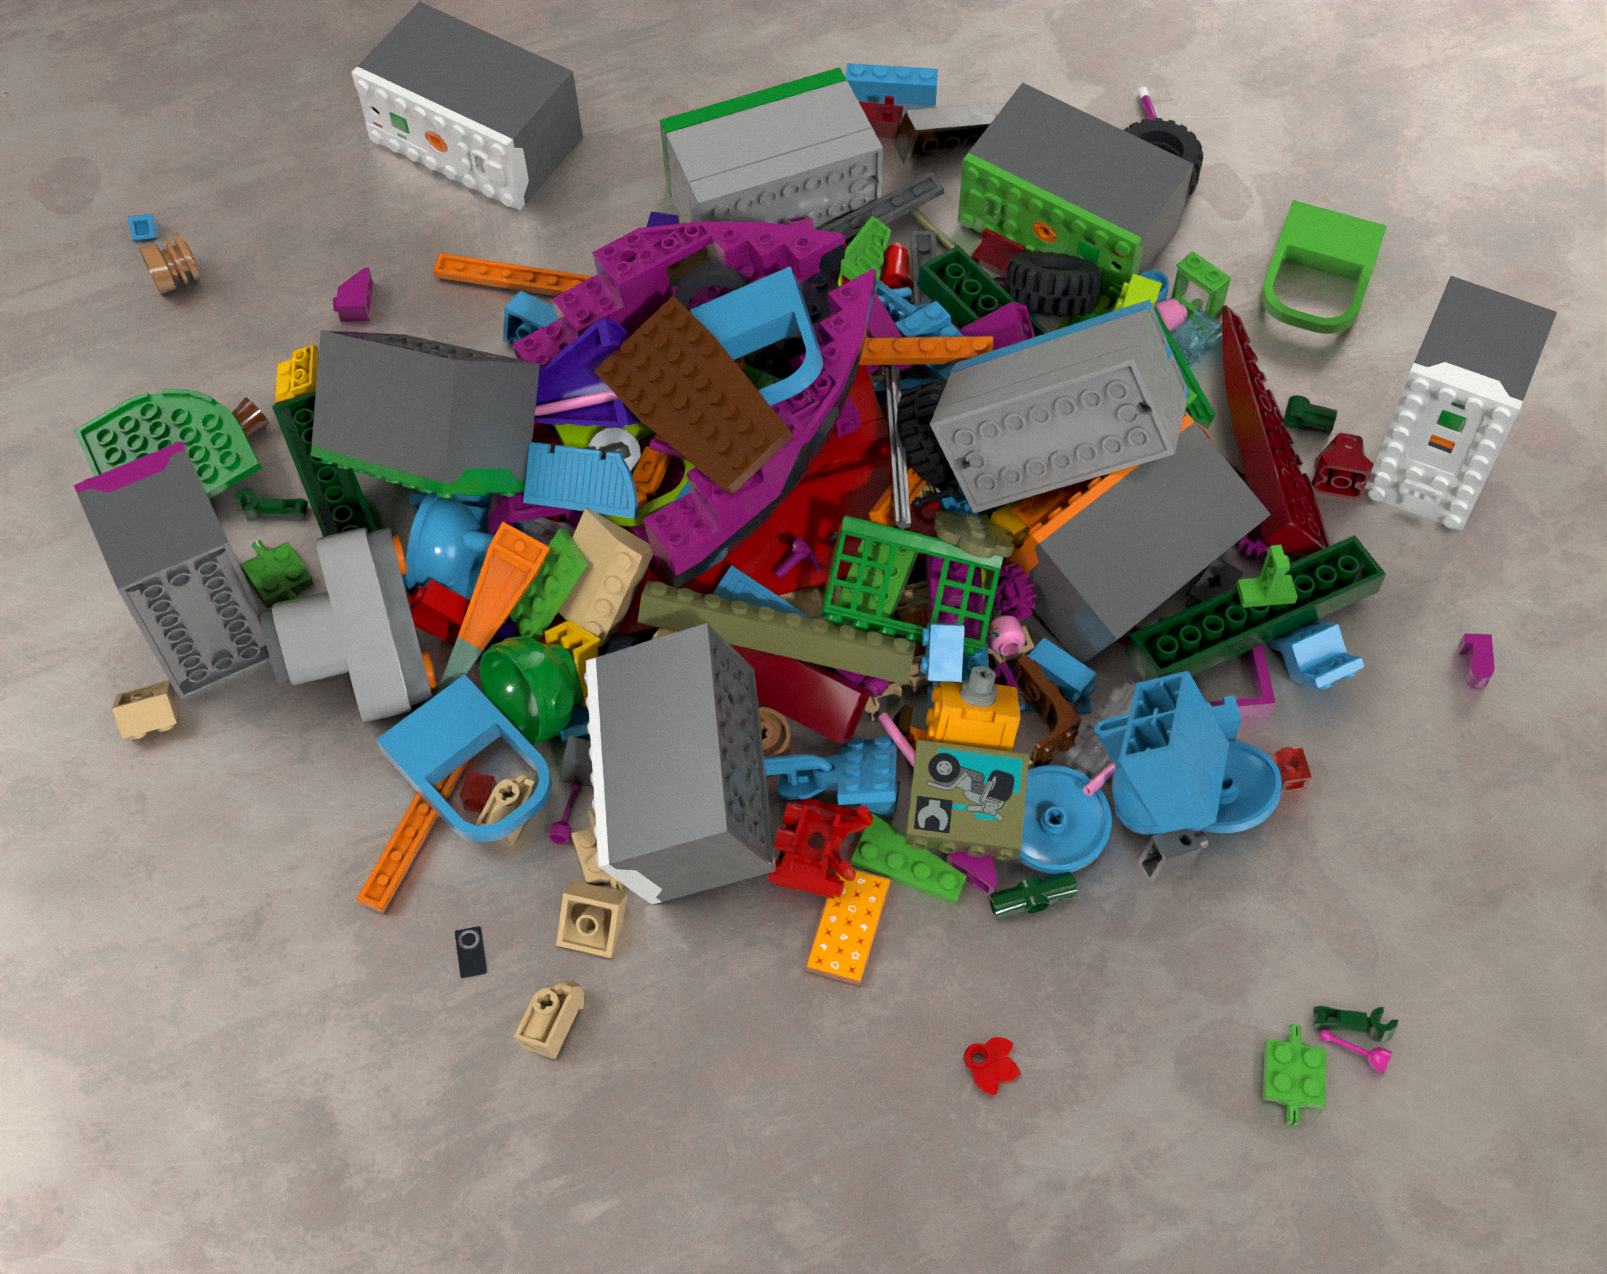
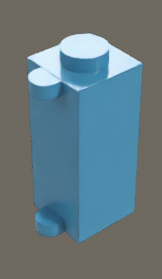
M1043 638L1028 655L1032 661L1038 662L1045 677L1049 681H1053L1058 686L1060 693L1071 699L1070 702L1074 705L1079 704L1084 697L1088 699L1095 691L1097 685L1094 683L1097 673L1046 638Z

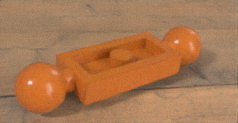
M657 434L654 436V439L664 441ZM648 446L645 447L632 475L636 487L638 509L643 508L648 503L646 495H656L672 455L650 449Z

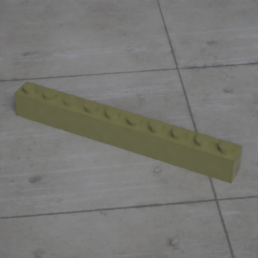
M647 581L641 596L638 623L677 632L708 623L729 644L905 685L908 682L916 647L915 642H910L905 638L884 636L878 632H867L848 625L841 626L828 623L822 619L815 620L802 617L796 613H785L773 610L770 607L750 605L740 600L733 601L720 598L714 594L707 595L694 592L688 588H676L662 582Z

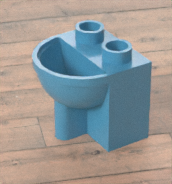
M436 492L429 493L425 497L415 516L406 554L408 574L404 575L407 593L411 594L418 585L422 586L431 579L471 601L489 545L495 536L488 534L486 520L488 509L463 505L452 498L437 497ZM533 520L514 522L515 529L537 540ZM510 615L507 617L503 624L510 623L512 621Z
M1184 671L1136 683L1130 713L1104 719L1094 729L1115 765L1112 778V794L1118 818L1130 831L1145 835L1161 834L1181 829L1198 831L1211 823H1216L1229 742L1189 671Z

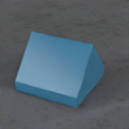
M153 214L128 216L132 241L157 238V222Z

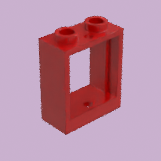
M430 579L422 586L418 585L411 594L407 593L415 625L419 629L454 647L470 600Z

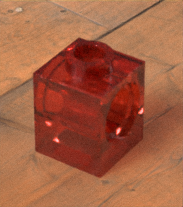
M1285 747L1275 752L1273 761L1276 763L1281 774L1282 793L1307 789L1312 776L1303 748L1293 749L1292 747ZM1285 766H1292L1295 771L1289 770Z
M467 772L459 795L464 810L477 813L483 811L492 791L497 785L494 776Z

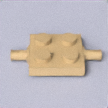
M591 809L587 814L592 826L571 833L586 884L610 883L612 890L618 891V887L619 891L626 892L622 883L600 869L596 863L595 854L598 851L597 839L594 835L596 819Z

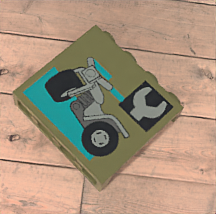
M917 740L904 844L920 850L929 847L937 848L944 853L967 852L968 855L973 857H983L984 855L996 856L997 859L1003 861L1018 859L1022 845L1030 754Z

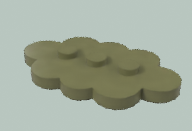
M936 511L933 529L937 532L940 540L959 546L962 551L981 558H992L994 555L1010 557L1015 546L1013 544L1014 539L1008 535L1009 531L1007 529L989 523L985 518L970 512L954 511V513Z

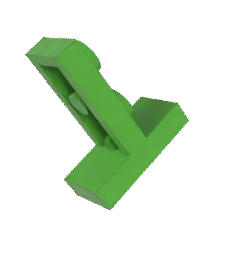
M1281 545L1270 546L1259 578L1238 579L1236 587L1242 608L1296 603L1298 596L1292 576L1285 575L1290 569L1289 558L1287 555H1284Z

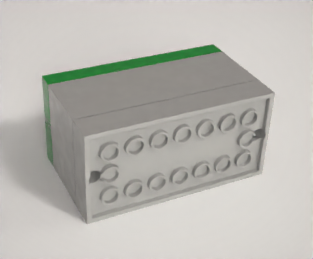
M840 67L660 120L666 186L683 223L769 222L782 224L783 220L806 215L813 219L814 229L820 230L878 200L882 196L883 147Z

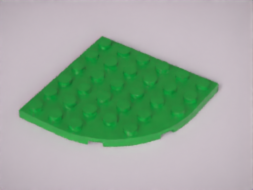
M162 389L160 393L150 395L147 392L137 395L114 406L74 430L94 477L181 441L209 499L263 468L244 429L235 416L211 396L193 390Z

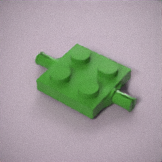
M257 540V543H252V548L258 555L240 564L242 571L266 607L277 601L299 598L297 594L302 589L313 584L311 575L288 542L267 550L262 541Z
M1296 1024L1289 1025V1041L1267 1039L1264 1043L1262 1100L1278 1102L1287 1107L1286 1124H1292V1126L1299 1125L1300 1108L1323 1109L1325 1107L1326 1048L1308 1046L1302 1043V1026H1296Z

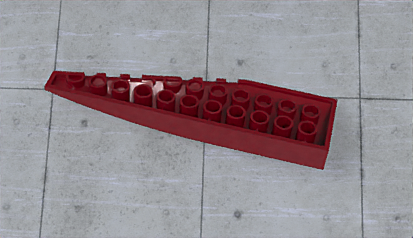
M1225 305L1222 307V351L1225 386L1232 426L1245 470L1243 477L1250 490L1271 514L1260 523V536L1266 544H1271L1272 546L1281 545L1283 552L1303 556L1311 555L1330 546L1308 474H1302L1297 466L1303 464L1302 460L1289 445L1294 442L1283 426L1284 419L1270 389L1266 390L1263 385L1267 379L1264 372L1260 371L1256 365V362L1259 360L1249 345L1250 339L1241 318Z

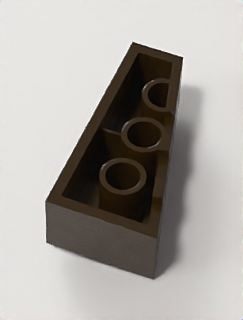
M989 103L906 110L894 146L904 165L912 163V159L921 156L922 160L930 158L931 153L943 150L944 153H948L960 145H964L965 148L973 146L996 116Z

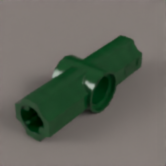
M1066 872L1044 879L1030 877L1020 881L1015 887L990 893L988 898L993 916L999 919L1024 911L1028 914L1041 912L1047 909L1050 904L1077 897L1078 890L1074 875L1071 872Z

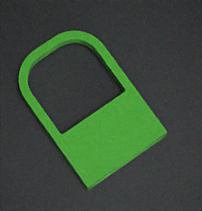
M1293 200L1262 288L1261 301L1265 310L1282 323L1316 333L1333 334L1350 328L1355 323L1387 226ZM1282 261H1289L1357 280L1359 283L1351 307L1344 314L1333 318L1318 317L1286 307L1276 298L1273 291Z

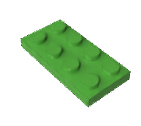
M559 529L550 541L548 547L552 549L542 565L538 576L510 613V617L522 637H530L536 641L541 639L588 566L587 561L567 530Z

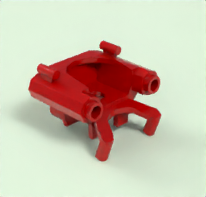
M811 798L794 799L792 803L788 802L782 822L787 826L779 828L774 843V849L780 851L778 860L775 859L776 871L769 873L768 881L792 890L798 889L835 899V897L841 898L845 881L840 880L839 876L828 874V868L833 869L847 881L855 879L856 871L849 861L841 859L839 850L843 840L850 833L856 834V832H862L864 828L871 826L874 817L868 807L861 805L856 811ZM813 834H819L824 838L825 843L822 847L815 849L808 845V838Z

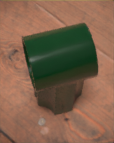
M1291 396L1287 402L1284 424L1292 429H1301L1309 426L1332 432L1337 410L1310 404L1309 399L1304 396Z

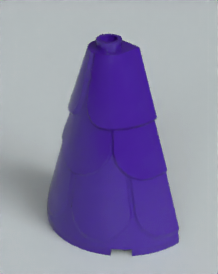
M608 318L596 321L570 346H566L547 366H542L539 369L536 406L610 391L611 389L594 370L628 339L625 336L627 331L620 324ZM620 399L534 418V422L552 425H596L623 428L640 421Z

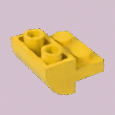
M314 344L292 351V359L277 363L276 405L316 391L319 349Z

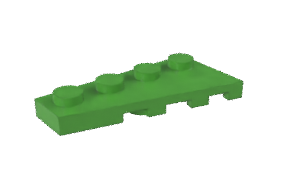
M873 215L845 249V259L841 260L840 274L847 277L850 281L873 268L876 269V282L880 277L881 272L879 270L884 261L883 254L887 249L891 230Z
M872 813L874 817L871 826L864 829L852 856L851 865L892 879L894 882L956 905L967 876L927 849H915L910 845L904 844L906 835Z

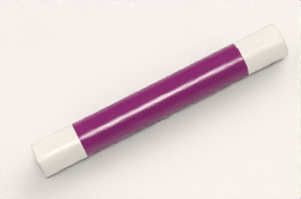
M1141 87L1138 89V93L1147 118L1155 120L1157 115L1147 88Z

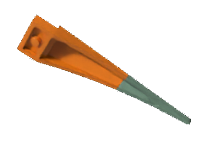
M502 521L489 545L469 607L436 695L469 672L536 579L552 548Z

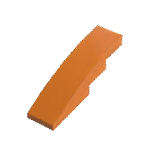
M1097 477L1027 497L1011 512L1032 529L1039 522L1047 521L1049 519L1048 516L1060 506L1062 509L1069 504L1067 501L1079 491L1083 494L1089 489L1087 486Z

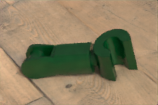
M249 489L240 490L234 496L238 511L244 510L247 520H253L260 514L261 516L286 517L296 520L306 518L304 509L308 507V502L301 498L277 499L262 497L261 501H259L256 493Z
M1316 1006L1313 1008V1014L1316 1015V1021L1313 1022L1314 1029L1365 1033L1367 1029L1369 1036L1377 1042H1387L1392 1038L1398 1025V1020L1392 1019L1388 1024H1381L1380 1021L1384 1013V1007L1374 1009L1370 1017H1367V1012L1342 1010L1327 1006ZM1328 1017L1336 1018V1021H1330Z

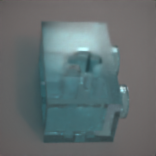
M1197 309L1172 334L1189 368L1195 362L1199 363L1206 355L1207 350L1210 347H1216L1221 340L1220 331L1222 324L1200 309Z

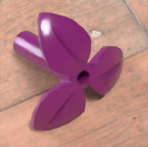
M790 536L788 541L793 543L791 550L794 553L776 568L774 573L780 579L783 578L803 558L810 559L816 573H818L819 561L813 550L798 536Z

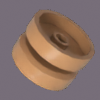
M759 707L764 757L791 755L790 726L785 717L776 710Z

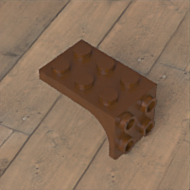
M1025 654L1017 660L1013 677L1020 694L1034 708L1051 733L1039 741L1033 748L1030 760L1035 764L1034 768L1038 766H1047L1054 759L1053 756L1059 752L1066 753L1075 745V739L1079 733L1078 729L1082 719L1077 715L1075 706L1061 696L1058 686L1045 677L1038 662L1032 661Z

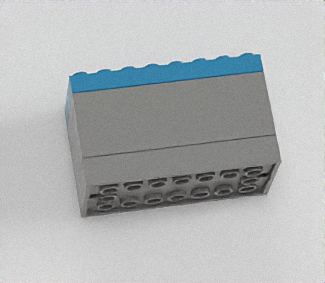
M1149 299L955 363L930 426L973 513L1174 455L1189 390Z

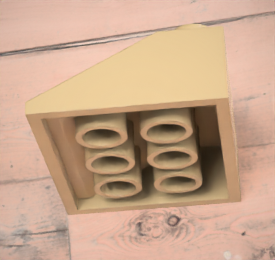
M587 507L573 535V540L587 561L588 566L558 612L567 621H573L600 638L599 646L602 647L610 642L614 633H618L653 556V551L649 543Z

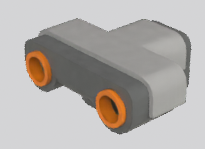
M367 527L317 538V552L327 591L274 603L272 607L264 609L260 614L261 628L277 684L290 681L292 686L349 672L363 723L413 711V705L428 702L434 697L433 690L437 689V683L428 650L423 651L410 606L404 575L408 574V569L399 535H393L391 527L369 533Z

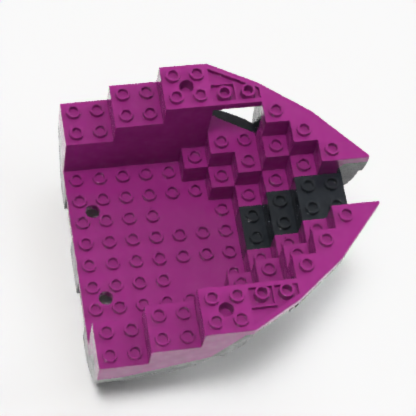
M690 222L638 228L592 252L597 275L552 298L558 320L512 344L517 359L539 363L541 368L542 366H547L566 346H570L591 325L601 319L608 318L620 324L627 331L625 336L629 338L672 296L675 297L677 286L683 277L669 279L667 267L704 247L707 248L711 264H723L735 268L749 280L750 284L787 267H791L800 286L823 358L822 370L814 382L806 389L786 400L771 405L792 432V438L735 493L727 494L694 467L686 472L691 490L690 493L644 518V524L628 526L635 536L650 544L653 556L648 566L660 582L668 586L675 585L676 588H679L722 561L755 534L785 503L829 441L857 375L876 292L875 268L842 286L838 285L841 260L845 259V236L842 233L769 222ZM719 285L703 287L690 299L689 310L691 312V309L728 294L732 290ZM798 332L751 353L757 359L758 370H764L786 379L795 373L804 362L806 347L801 332ZM548 424L558 444L563 446L552 424ZM656 433L637 441L640 446L641 455L645 447H649L651 439L654 438ZM672 456L656 495H646L648 502L673 491L681 483L685 474V465L681 458Z

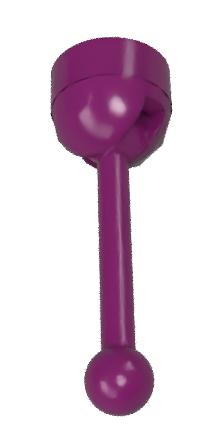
M579 782L571 783V794L562 820L553 823L549 829L547 837L556 844L566 845L569 843L571 827L567 820L576 793L581 790Z

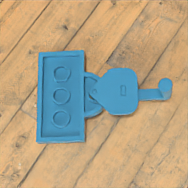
M883 735L873 739L852 738L851 742L842 744L841 754L825 758L813 754L764 757L766 775L780 774L777 792L778 796L782 799H807L826 789L838 791V805L896 801L898 746L889 736Z

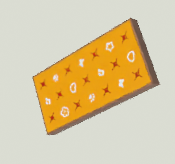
M855 870V879L847 881L835 872L834 875L839 876L840 880L845 881L844 890L841 898L835 897V899L827 897L805 971L861 986L892 879Z

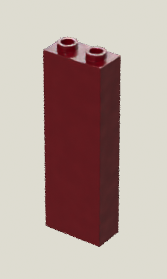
M729 644L755 669L759 703L776 710L839 744L851 742L871 694L870 691L815 663Z

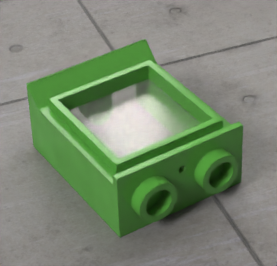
M1191 251L1176 265L1178 269L1170 299H1176L1180 304H1183L1187 310V319L1205 331L1222 315V307L1225 304L1231 277Z

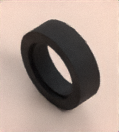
M706 264L691 270L681 279L675 292V298L690 312L688 307L689 301L701 288L719 285L735 291L750 284V282L740 271L723 264Z

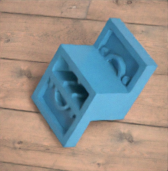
M1315 620L1267 642L1270 649L1278 650L1283 654L1291 681L1303 684V686L1314 687L1317 690L1331 687L1333 685L1332 682L1338 679L1353 677L1356 671L1365 667L1362 657L1347 654L1339 625L1336 623Z

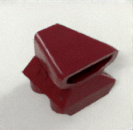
M1339 433L1315 458L1314 467L1316 472L1311 484L1318 494L1352 500L1363 496L1365 485L1370 479V473L1374 465L1365 456L1363 438L1358 435Z

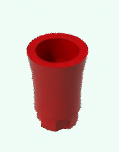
M893 243L887 246V249L884 251L881 282L890 289L909 287L912 291L913 282L910 275L907 249L903 247V244Z

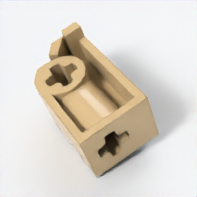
M532 773L499 782L492 791L475 825H491L504 819L534 794L538 786L539 777ZM524 824L498 841L513 847Z
M571 980L560 982L555 986L545 987L536 992L513 1037L520 1047L524 1050L556 1059L578 1010H582L584 1007V990L576 981Z

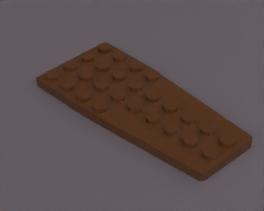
M674 296L664 303L594 370L640 421L729 495L735 493L792 438V432L721 343Z

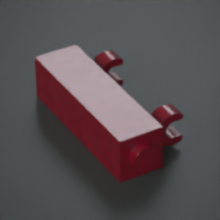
M885 96L884 104L858 101L877 137L897 138L903 120L904 106L894 105L893 96Z

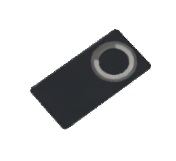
M476 926L456 930L455 940L460 977L467 978L486 974L487 968L481 927Z

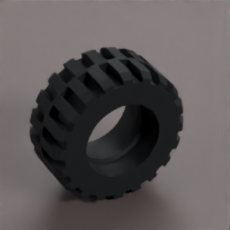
M1155 118V120L1143 119L1141 123L1135 122L1129 125V128L1126 127L1123 131L1194 164L1186 195L1187 199L1196 189L1203 162L1202 146L1200 141L1196 140L1195 134L1192 131L1188 132V128L1182 124L1179 126L1173 120L1163 121L1162 118Z
M1041 251L1017 253L1008 261L1004 290L1019 304L1026 305L1028 311L1033 314H1042L1050 317L1086 316L1097 307L1102 273L1097 264L1077 256Z
M937 379L907 389L900 397L897 406L899 409L897 412V419L899 420L898 429L899 433H901L902 445L907 452V458L911 461L913 469L919 473V477L931 484H940L956 479L930 426L948 381L945 379Z

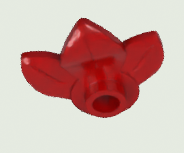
M994 1037L985 1044H972L964 1052V1064L973 1072L974 1084L986 1094L997 1095L999 1082H1011L1021 1075L1016 1063L1007 1056L1013 1046V1042L1010 1040ZM975 1055H980L983 1057L984 1061L982 1063H976L974 1062L973 1057Z

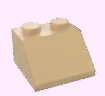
M169 680L117 694L112 707L122 739L130 737L131 740L139 739L147 735L146 732L156 729L158 732L170 730L174 727V724H177L178 720L173 686Z
M572 881L563 893L556 946L611 958L624 920L628 893Z

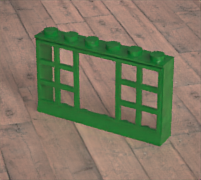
M844 515L839 525L820 616L826 617L825 620L830 623L842 624V621L853 623L852 627L855 629L868 631L869 628L879 630V633L884 636L895 637V634L906 636V639L910 642L922 643V631L927 629L926 627L881 617L897 547L944 559L930 622H937L939 611L958 615L957 623L962 625L964 617L980 620L976 640L964 637L963 655L975 656V653L979 654L984 650L1003 557L995 555L992 558L973 556L962 551L959 546L946 543L938 538ZM846 535L865 539L861 558L842 554ZM871 541L891 546L887 565L867 560ZM840 560L860 565L856 584L836 579ZM950 561L969 565L965 584L946 579ZM866 566L885 571L881 590L862 585ZM975 567L990 570L986 589L971 586ZM834 585L854 590L850 609L830 604ZM944 585L964 590L960 609L941 605ZM860 591L880 596L876 615L856 611ZM969 592L985 595L981 614L966 611Z

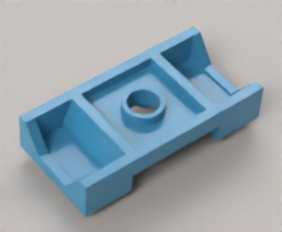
M937 301L895 323L902 338L964 337L951 323V316ZM920 364L934 380H948L954 364Z

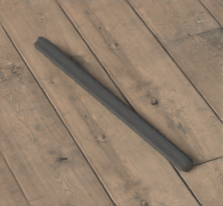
M890 365V367H885L884 374L895 525L899 529L904 530L911 525L906 450L902 445V437L898 429L899 420L897 419V412L899 411L897 406L901 397L899 368L896 369V365Z

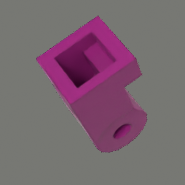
M1464 633L1458 644L1459 654L1467 655L1468 670L1465 674V680L1473 688H1483L1488 684L1495 669L1492 635Z

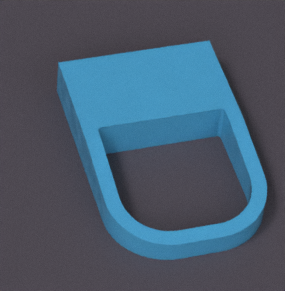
M787 267L691 309V314L716 337L733 360L801 332L806 347V357L800 368L788 378L758 390L770 406L806 389L814 382L822 370L823 358L800 286L791 267Z
M465 674L376 739L384 756L457 835L471 842H493L508 836L536 815L544 807L551 793L552 781L544 758ZM498 737H502L538 773V786L534 794L526 802L501 821L485 826L470 824L464 821L433 786Z

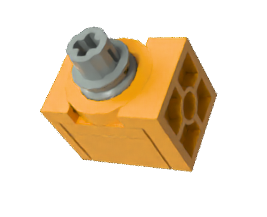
M984 666L972 668L970 677L962 682L940 681L939 686H934L933 709H928L926 725H929L927 740L1012 752L1021 718L1017 687L994 684L995 672Z

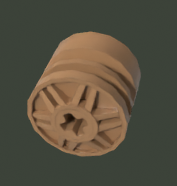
M178 232L172 234L174 246L170 244L167 237L163 238L165 250L160 251L154 242L139 248L146 267L161 295L176 290L175 277H179L184 285H188L189 283L185 275L187 272H189L194 282L200 280L197 269L198 265L193 253Z

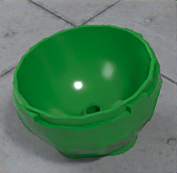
M530 637L507 638L490 646L485 653H482L480 678L484 695L532 746L543 744L550 738L559 735L560 731L570 721L573 715V708L581 705L584 700L583 690L570 653L561 645L542 643Z

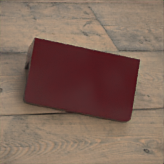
M985 228L982 231L981 244L973 252L971 258L979 266L1001 277H1006L1008 261L1013 255L1026 252V247Z

